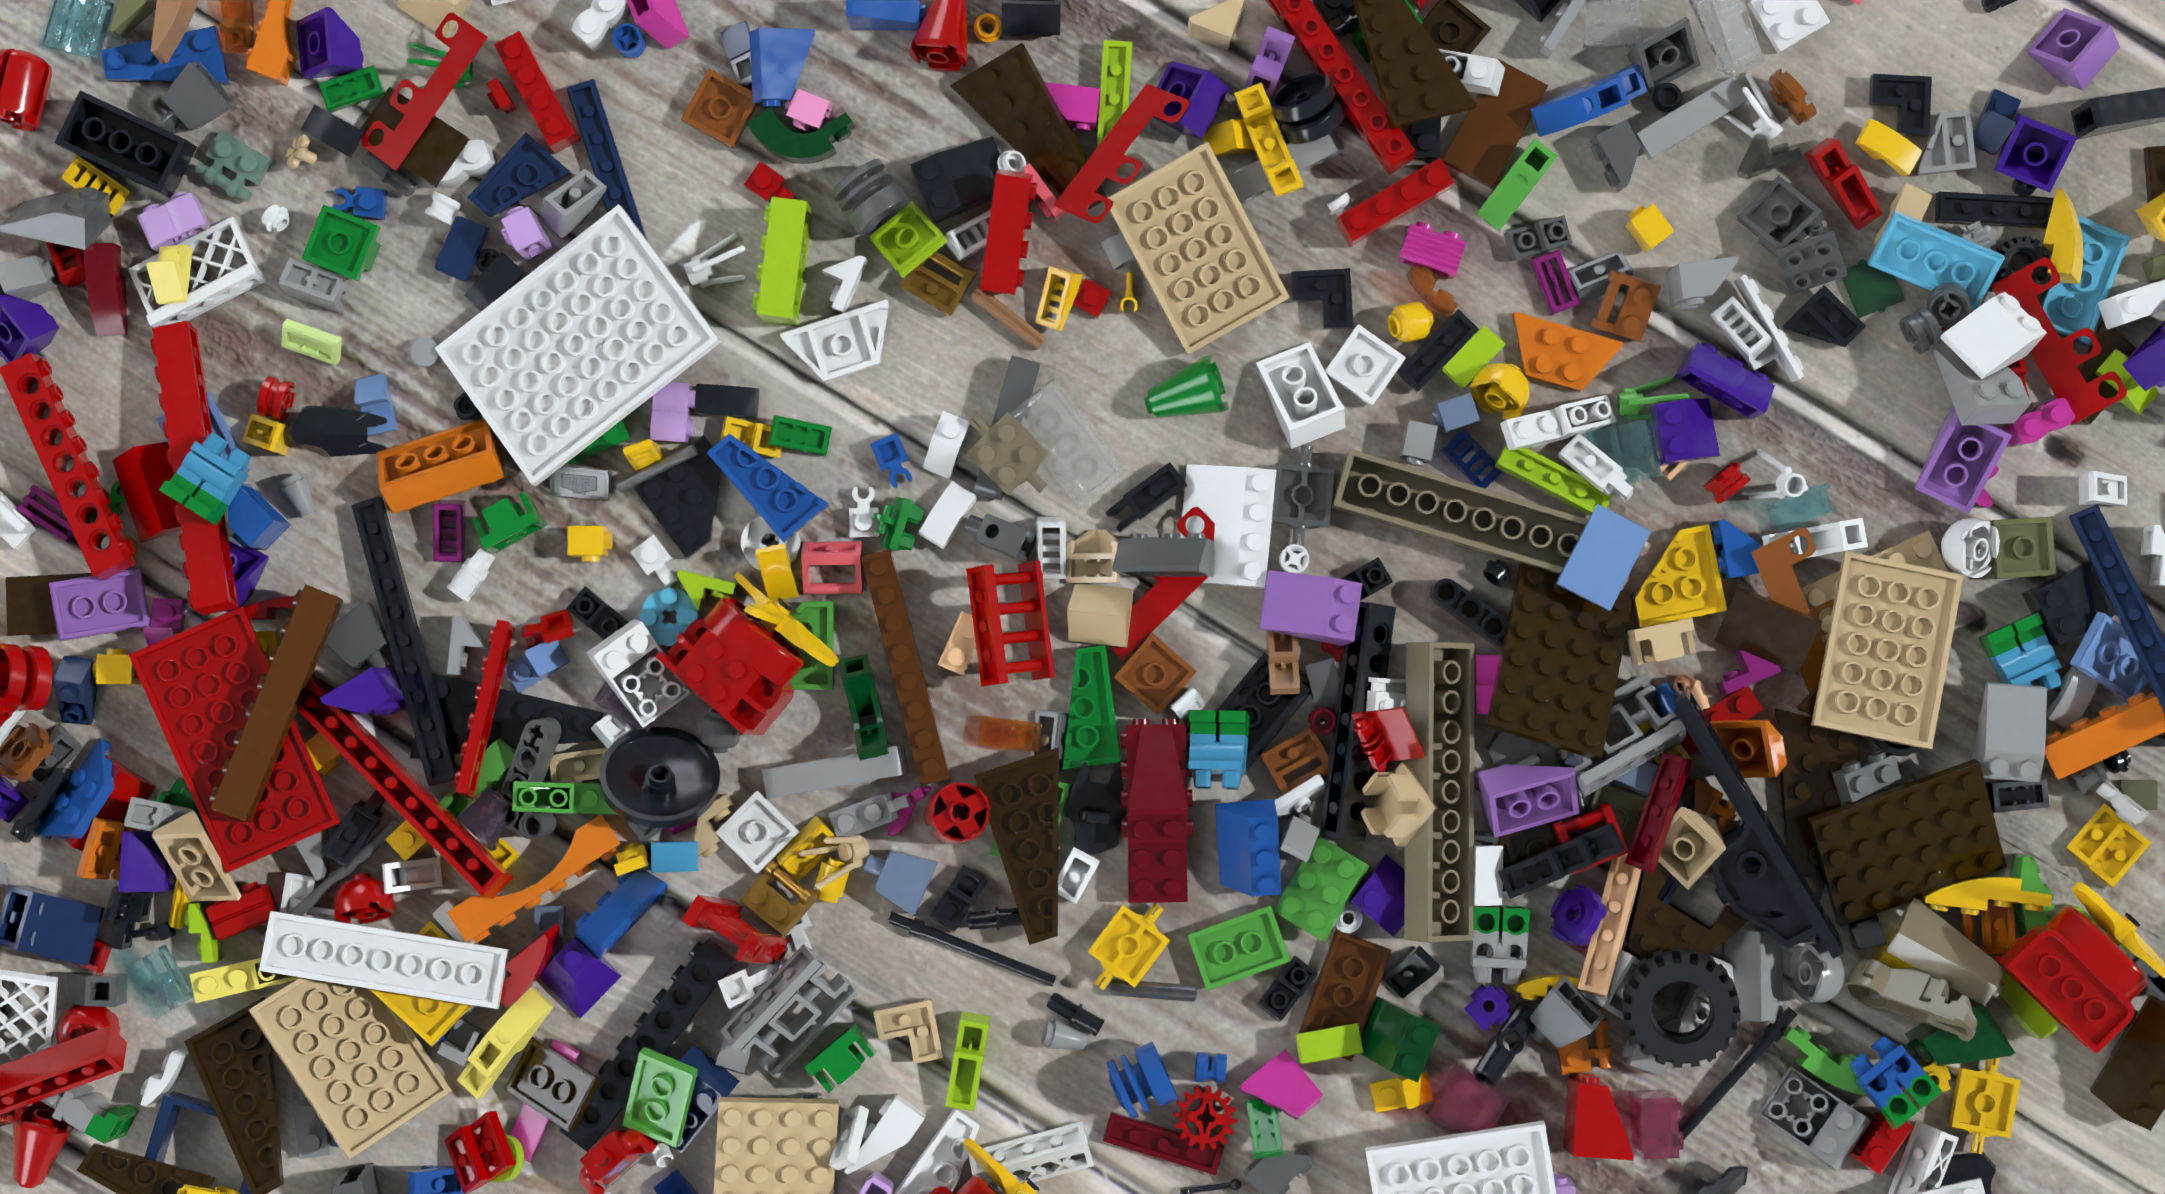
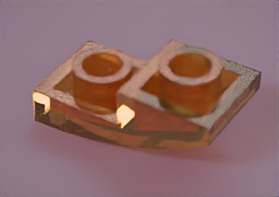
M220 0L222 23H219L222 53L248 52L251 47L253 48L254 43L253 0Z
M1411 266L1406 277L1412 287L1431 307L1450 318L1458 303L1453 301L1454 297L1443 290H1438L1437 292L1432 290L1438 280L1432 277V271L1422 266H1417V268Z
M981 716L977 745L1038 752L1042 723Z

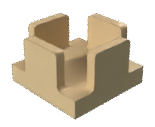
M1693 619L1678 620L1628 630L1625 643H1628L1632 665H1642L1644 662H1659L1683 657L1684 655L1696 654L1692 630H1695Z
M1401 762L1393 772L1374 773L1362 789L1364 795H1375L1372 801L1376 808H1364L1361 811V815L1372 835H1385L1387 838H1392L1396 847L1406 846L1435 810L1410 762Z

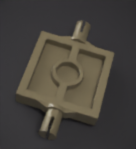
M1009 411L998 422L990 426L978 414L970 419L968 423L981 435L977 443L966 455L1007 495L1018 485L1026 481L1038 493L1048 485L1036 471L1039 464L1050 452Z

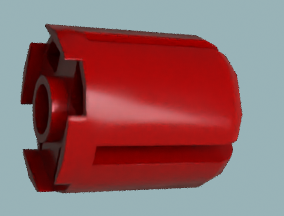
M0 50V121L12 124V128L35 131V128L38 129L52 78V67L44 59L23 50Z
M955 782L946 785L930 797L925 807L924 820L926 826L933 824L936 830L931 832V835L936 840L944 844L958 845L976 838L985 830L991 808L987 796L980 788L969 783ZM964 806L968 808V812L962 814L961 819L959 817L954 818L952 812L955 810L953 808L959 809Z

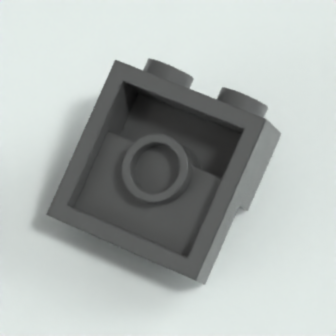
M1778 176L1737 215V220L1759 238V243L1777 257L1775 249L1803 240L1806 236H1809L1810 228L1815 224H1821L1823 227L1821 223L1823 221V211L1782 177Z
M1884 750L1867 754V759L1862 761L1846 762L1842 764V769L1832 772L1842 806L1897 787V784L1903 782L1895 754L1885 753Z

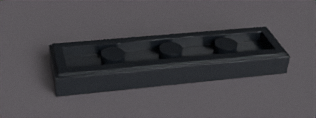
M1939 191L1936 193L1935 222L1972 224L1980 221L1981 225L2047 229L2054 198Z

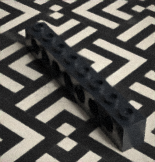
M1360 602L1354 642L1344 645L1335 712L1336 724L1332 734L1320 836L1365 842L1367 825L1361 815V811L1364 808H1370L1371 795H1364L1362 789L1373 776L1375 769L1370 767L1369 755L1364 753V747L1360 745V738L1353 729L1355 724L1351 714L1366 712L1367 691H1371V682H1368V677L1387 678L1396 607Z
M710 938L704 943L701 941L697 942L688 954L692 959L686 967L681 964L670 977L674 981L668 990L662 988L652 1002L656 1006L649 1014L645 1011L634 1024L638 1029L630 1038L626 1035L616 1047L619 1053L615 1059L611 1061L608 1058L597 1073L601 1075V1081L588 1106L594 1107L598 1111V1120H589L584 1112L575 1132H568L562 1127L559 1130L586 1152L593 1148L628 1102L634 1073H625L622 1070L621 1063L623 1059H629L633 1061L636 1068L639 1052L643 1049L639 1043L640 1037L643 1035L651 1037L653 1040L652 1050L664 1055L718 986L717 981L723 979L737 961V959ZM697 964L704 965L708 969L707 979L700 980L694 975V968ZM678 988H684L689 992L690 1000L688 1003H681L677 1000L676 991ZM659 1012H667L671 1016L672 1023L669 1027L659 1024ZM605 1083L615 1085L617 1089L615 1097L605 1095L603 1091Z

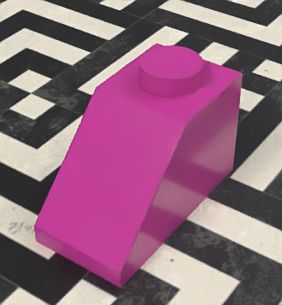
M1045 82L1068 126L1073 127L1072 130L1090 132V129H1096L1100 88Z

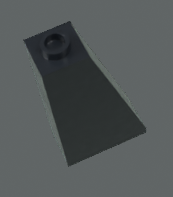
M2165 87L2099 97L2085 102L2071 111L2077 140L2165 122Z

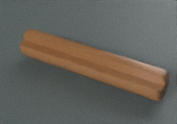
M980 286L973 291L971 299L1034 350H1038L1042 346L1045 337L988 291L980 290Z

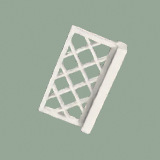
M233 216L176 244H188L193 251L195 246L201 242L209 244L204 259L192 255L193 261L202 264L196 278L192 276L189 278V281L194 282L191 292L188 293L187 302L164 304V306L156 310L154 309L152 301L155 295L152 284L143 283L139 274L147 270V262L158 261L159 253L128 269L148 313L146 318L151 327L189 321L266 282ZM232 228L234 236L230 246L218 242L221 233ZM216 247L228 250L223 264L210 261ZM235 252L244 255L247 264L237 269L229 267ZM208 265L220 269L217 279L211 282L203 280Z
M0 969V1007L8 1003L17 1012V1014L8 1019L0 1011V1031L7 1028L16 1037L8 1043L0 1037V1054L4 1052L12 1061L22 1058L11 1048L19 1042L30 1052L25 1056L53 1046L58 990L57 977ZM2 980L13 981L19 989L10 994L2 986ZM35 985L48 986L49 994L40 998L31 988ZM22 993H25L34 1002L27 1008H24L15 999ZM38 1007L47 1015V1019L40 1023L30 1014V1012ZM23 1018L32 1028L22 1033L13 1023ZM36 1032L45 1040V1043L38 1048L28 1039L29 1036Z

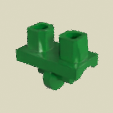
M896 497L893 507L885 504L882 515L873 513L872 519L879 521L876 532L884 535L880 547L894 551L898 549L911 551L915 536L903 531L907 521L919 525L924 510L912 504L913 500Z

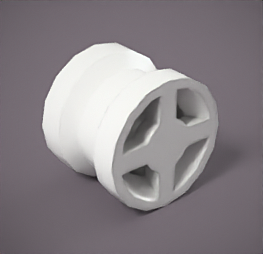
M434 191L432 195L433 202L431 206L426 207L424 213L451 226L454 221L452 216L455 211L459 210L461 204Z
M1292 544L1281 551L1279 556V565L1284 572L1299 574L1309 564L1308 551L1300 545Z

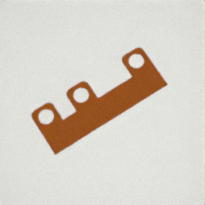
M1804 527L1799 528L1752 551V556L1772 601L1819 619L1823 609H1833L1834 600H1829L1809 610L1791 566L1815 552V545L1808 529ZM1795 536H1803L1808 542L1806 551L1799 555L1794 554L1790 550V542ZM1821 627L1800 669L1809 693L1819 684L1825 653L1821 637L1828 633H1825Z

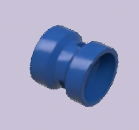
M630 23L621 24L612 34L614 46L625 58L635 59L646 48V41L635 25Z
M1197 1052L1195 1082L1214 1080L1215 1083L1225 1084L1227 1054L1217 1053L1215 1056H1208L1206 1052Z

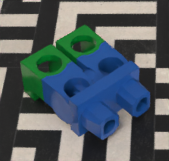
M1882 1036L1870 1046L1881 1060L1873 1065L1861 1053L1849 1065L1858 1077L1855 1080L1856 1084L1862 1088L1867 1097L1884 1115L1886 1122L1894 1130L1899 1128L1943 1091L1907 1053L1902 1045L1896 1047L1888 1038Z

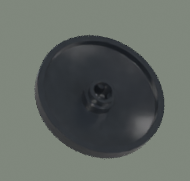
M671 727L642 728L622 736L606 751L600 766V789L609 807L620 817L631 823L650 828L677 827L697 819L713 804L719 790L720 768L713 751L695 735Z

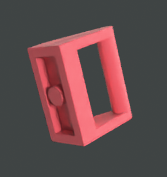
M862 541L803 542L801 553L803 594H863ZM810 565H855L856 583H810Z

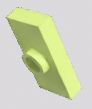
M290 319L284 321L282 324L281 347L335 366L339 363L341 359V337Z

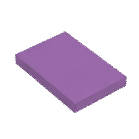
M141 568L124 570L106 580L88 576L49 583L60 642L151 626Z

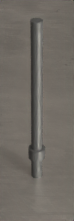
M396 818L393 819L361 848L347 870L340 866L296 905L289 914L303 916L379 849L386 842L385 839L401 825L400 821ZM266 933L259 938L263 945L265 942Z

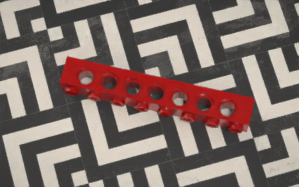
M1266 0L1290 35L1296 36L1294 42L1316 73H1324L1330 77L1335 89V97L1339 98L1345 114L1390 176L1412 161L1416 150L1400 128H1391L1386 108L1309 0Z
M30 352L0 367V373L93 577L106 580L136 565L132 556L135 554L134 548L128 539H124L120 530L123 528V524L118 515L113 513L109 506L111 502L110 495L98 482L99 471L95 464L88 460L85 453L88 450L83 438L77 435L73 427L76 425V421L72 413L65 409L62 403L64 395L60 387L53 383L51 379L52 368L48 361ZM38 382V389L36 392L31 393L33 384ZM50 407L49 416L43 419V412ZM62 433L61 442L55 445V437ZM73 459L74 465L72 469L67 471L66 465L69 460ZM85 484V493L78 497L79 488ZM97 510V519L90 523L91 513ZM109 536V545L107 548L102 549L101 543L103 539Z

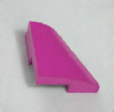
M1286 1049L1267 1062L1239 1086V1090L1246 1095L1248 1092L1264 1100V1104L1272 1108H1280L1286 1115L1296 1120L1318 1105L1323 1096L1321 1091Z

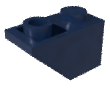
M72 656L63 657L52 679L62 722L84 725L92 724L98 686L92 672L94 659Z

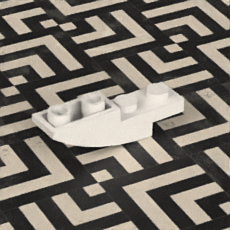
M1608 395L1563 404L1555 409L1507 419L1501 422L1500 425L1509 451L1553 443L1574 437L1579 433L1584 434L1614 424L1617 421Z

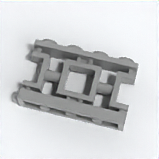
M1647 674L1638 678L1633 676L1626 680L1622 687L1615 690L1609 722L1618 718L1630 736L1612 747H1609L1605 741L1603 757L1606 761L1594 768L1590 758L1573 753L1580 765L1574 767L1578 789L1584 797L1685 740L1687 730L1681 720H1676V715L1673 712L1660 719L1648 703V700L1655 697L1656 688L1650 685V678ZM1635 698L1634 703L1640 711L1629 716L1622 704ZM1648 720L1656 733L1643 739L1644 735L1638 728V725ZM1552 747V750H1553L1554 752H1557V751L1561 750V749Z
M803 944L720 1031L730 1046L738 1052L740 1051L745 1054L754 1044L764 1050L757 1060L763 1069L768 1070L777 1079L810 1046L817 1036L831 1024L839 1013L852 1002L858 992L850 981L840 973L829 983L819 977L827 966L818 956L814 955L811 949ZM809 979L812 984L801 993L798 989ZM823 990L826 994L817 1004L814 1003L812 1000ZM797 1000L805 1008L786 1026L778 1018ZM766 1023L771 1026L762 1036L757 1034ZM780 1034L784 1035L785 1037L776 1047L771 1044Z

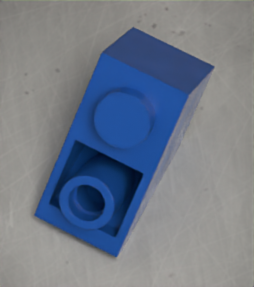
M1725 519L1712 522L1713 528H1710L1713 544L1717 545L1718 557L1716 558L1719 573L1722 574L1723 580L1758 574L1759 570L1751 552L1760 548L1759 543Z

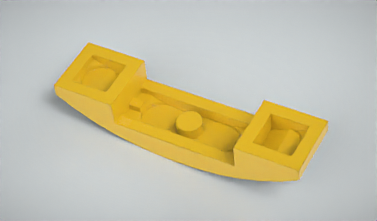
M1262 82L1235 92L1234 96L1249 137L1276 198L1303 188V181L1294 159L1291 158Z

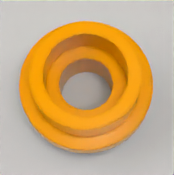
M992 13L982 14L975 20L974 33L982 42H995L1002 35V22L998 16ZM990 24L994 27V30L991 33H985L983 27Z

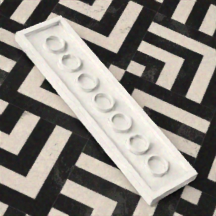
M270 911L259 971L499 1009L506 972L505 965L508 961L510 949Z

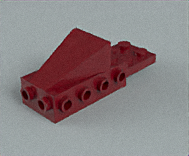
M1179 718L1162 719V724L1150 725V719H1132V725H1126V731H1120L1121 749H1126V760H1121V778H1127V790H1121V808H1127V820H1121L1122 838L1127 837L1128 903L1188 902L1187 837H1193V819H1187L1188 807L1193 806L1192 789H1187V778L1192 777V772L1189 770V760H1186V748L1190 746V730H1186V724H1179Z

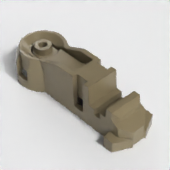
M1862 959L1852 968L1844 984L1845 991L1853 999L1868 1007L1879 1010L1887 1009L1956 1034L1959 1039L1967 1042L1976 1033L1975 1029L1978 1023L1973 1014L1968 996L1961 995L1958 1001L1952 1000L1948 1004L1947 1002L1951 994L1948 982L1945 979L1933 978L1930 974L1916 969H1892L1879 961ZM1870 991L1880 996L1879 999L1869 997Z

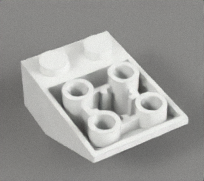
M633 619L586 652V654L608 685L641 727L644 728L690 695L691 692L679 677L655 657L658 652L663 651L643 622Z

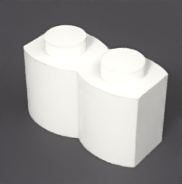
M593 0L591 8L582 12L574 21L572 32L578 40L593 52L599 50L608 42L612 30L623 24L629 16L630 8L627 1Z
M484 140L468 141L439 184L443 187L451 188L465 183L470 177L488 175L497 165L491 147Z

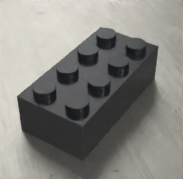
M81 90L54 142L76 155L168 198L175 194L197 148L188 140Z

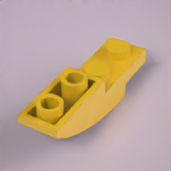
M1984 877L1952 883L1924 896V903H1929L1932 910L1948 911L1949 906L1960 907L1963 914L1979 915L1980 910L1987 911L1988 899H1992L1995 906L2012 908V902L2024 903V909L2043 912V906L2051 907L2052 895L2021 890V878Z

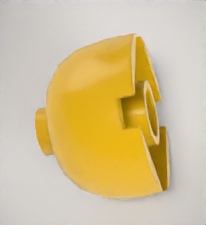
M1491 363L1484 367L1474 377L1469 387H1472L1470 393L1473 401L1480 408L1491 415L1493 409L1503 413L1501 416L1503 419L1521 416L1530 396L1528 380L1519 367L1510 363Z

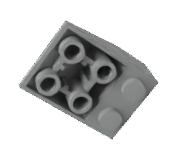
M1791 1066L1757 1114L1837 1171L1871 1124V1121L1866 1116Z

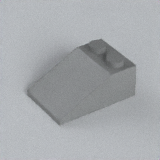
M1935 349L1933 352L1962 426L2014 424L2031 404L2021 378L2008 366L1981 379L1952 349Z
M1986 682L1972 760L1976 759L1980 762L1984 778L2040 782L2045 758L2046 687Z

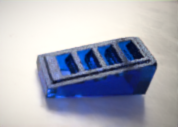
M1464 428L1441 450L1475 486L1486 489L1503 472L1495 467L1496 462ZM1464 441L1467 446L1457 455L1454 450ZM1472 449L1476 454L1464 463L1462 458ZM1481 458L1484 462L1473 472L1470 467ZM1489 466L1492 471L1481 481L1477 476Z

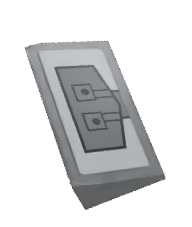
M562 466L550 475V495L609 501L612 472L602 469Z

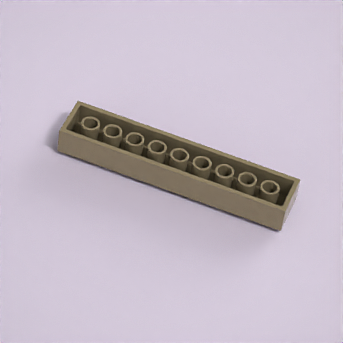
M1349 449L1346 453L1331 508L1514 563H1524L1559 575L1588 521L1586 518L1354 449Z
M1406 642V713L1423 749L1425 758L1405 760V762H1410L1435 810L1405 846L1404 940L1427 943L1473 941L1475 643Z

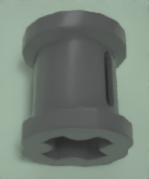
M2098 762L2066 776L2070 786L2081 796L2086 794L2088 788L2098 782L2103 783L2108 780L2106 772Z

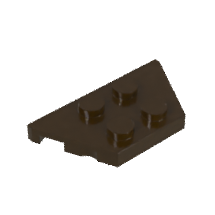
M1562 818L1500 836L1498 845H1503V869L1560 844L1552 824L1559 821L1565 823L1566 821ZM1575 831L1568 834L1570 839L1579 836Z

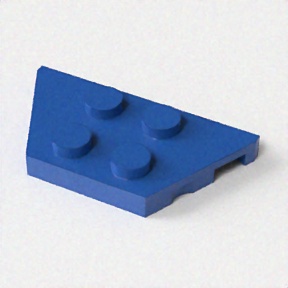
M98 738L81 766L73 772L68 786L63 793L58 795L54 802V807L37 831L39 836L51 839L52 836L60 839H68L69 837L82 839L93 818L97 816L114 790L112 761L105 756V752L111 748L108 741Z

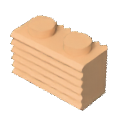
M961 611L937 664L961 676L967 675L968 665L972 664L973 654H976V641L971 614Z

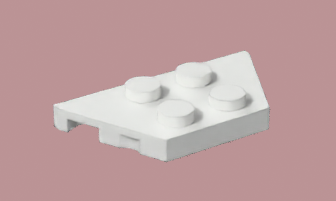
M887 299L781 333L780 337L824 382H828L880 365L889 303Z

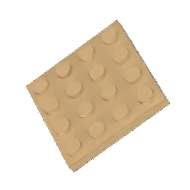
M718 1097L713 1194H834L835 1168L829 1166L832 1151L837 1145L839 1100Z

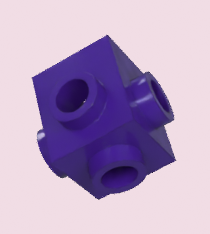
M1482 984L1470 995L1473 1001L1464 1008L1480 1028L1485 1031L1493 1023L1499 1027L1511 1016L1508 1012L1512 1007L1508 1002L1511 996L1500 985L1495 988L1491 984L1486 988ZM1487 1000L1494 1003L1495 1008L1493 1011L1486 1008Z

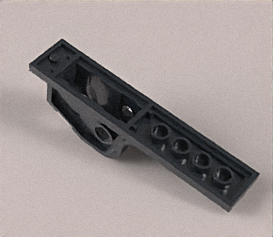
M1688 686L1677 691L1674 710L1742 820L1739 825L1722 835L1726 850L1713 863V876L1717 886L1715 891L1720 901L1724 905L1728 903L1734 912L1748 922L1752 920L1773 935L1772 938L1787 949L1816 934L1815 939L1823 953L1829 951L1833 959L1844 954L1842 937ZM1749 857L1757 858V860L1753 862L1747 861L1745 859ZM1769 911H1775V915L1773 916Z

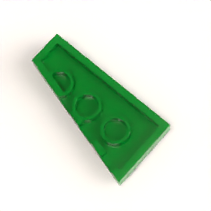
M1106 645L1076 649L1062 770L1080 768L1083 762H1086L1088 766L1121 762Z

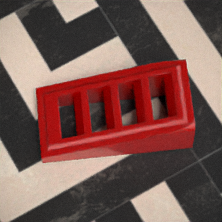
M46 242L59 280L68 288L85 282L84 250L72 247L59 253V251L69 246ZM76 257L75 260H72V261H70V262L64 264L65 261H68V260H70V259Z

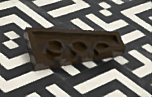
M98 1143L92 1145L77 1169L78 1172L116 1194H177L178 1189L182 1188L184 1184L210 1189L216 1179L214 1176Z

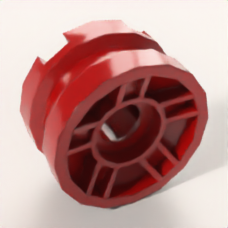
M268 376L259 391L257 399L258 415L267 418L273 416L275 420L284 422L289 416V413L286 411L289 407L292 408L295 393L291 392V388H295L294 383L286 380L279 382L277 378Z
M1737 461L1726 466L1703 485L1707 492L1711 491L1713 493V499L1717 504L1731 497L1751 480L1747 473L1743 474L1740 471L1741 466Z

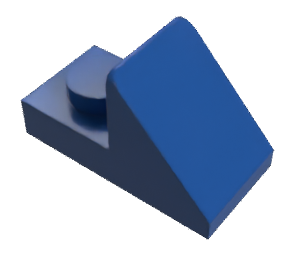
M423 1165L421 1170L408 1171V1194H463L454 1166Z

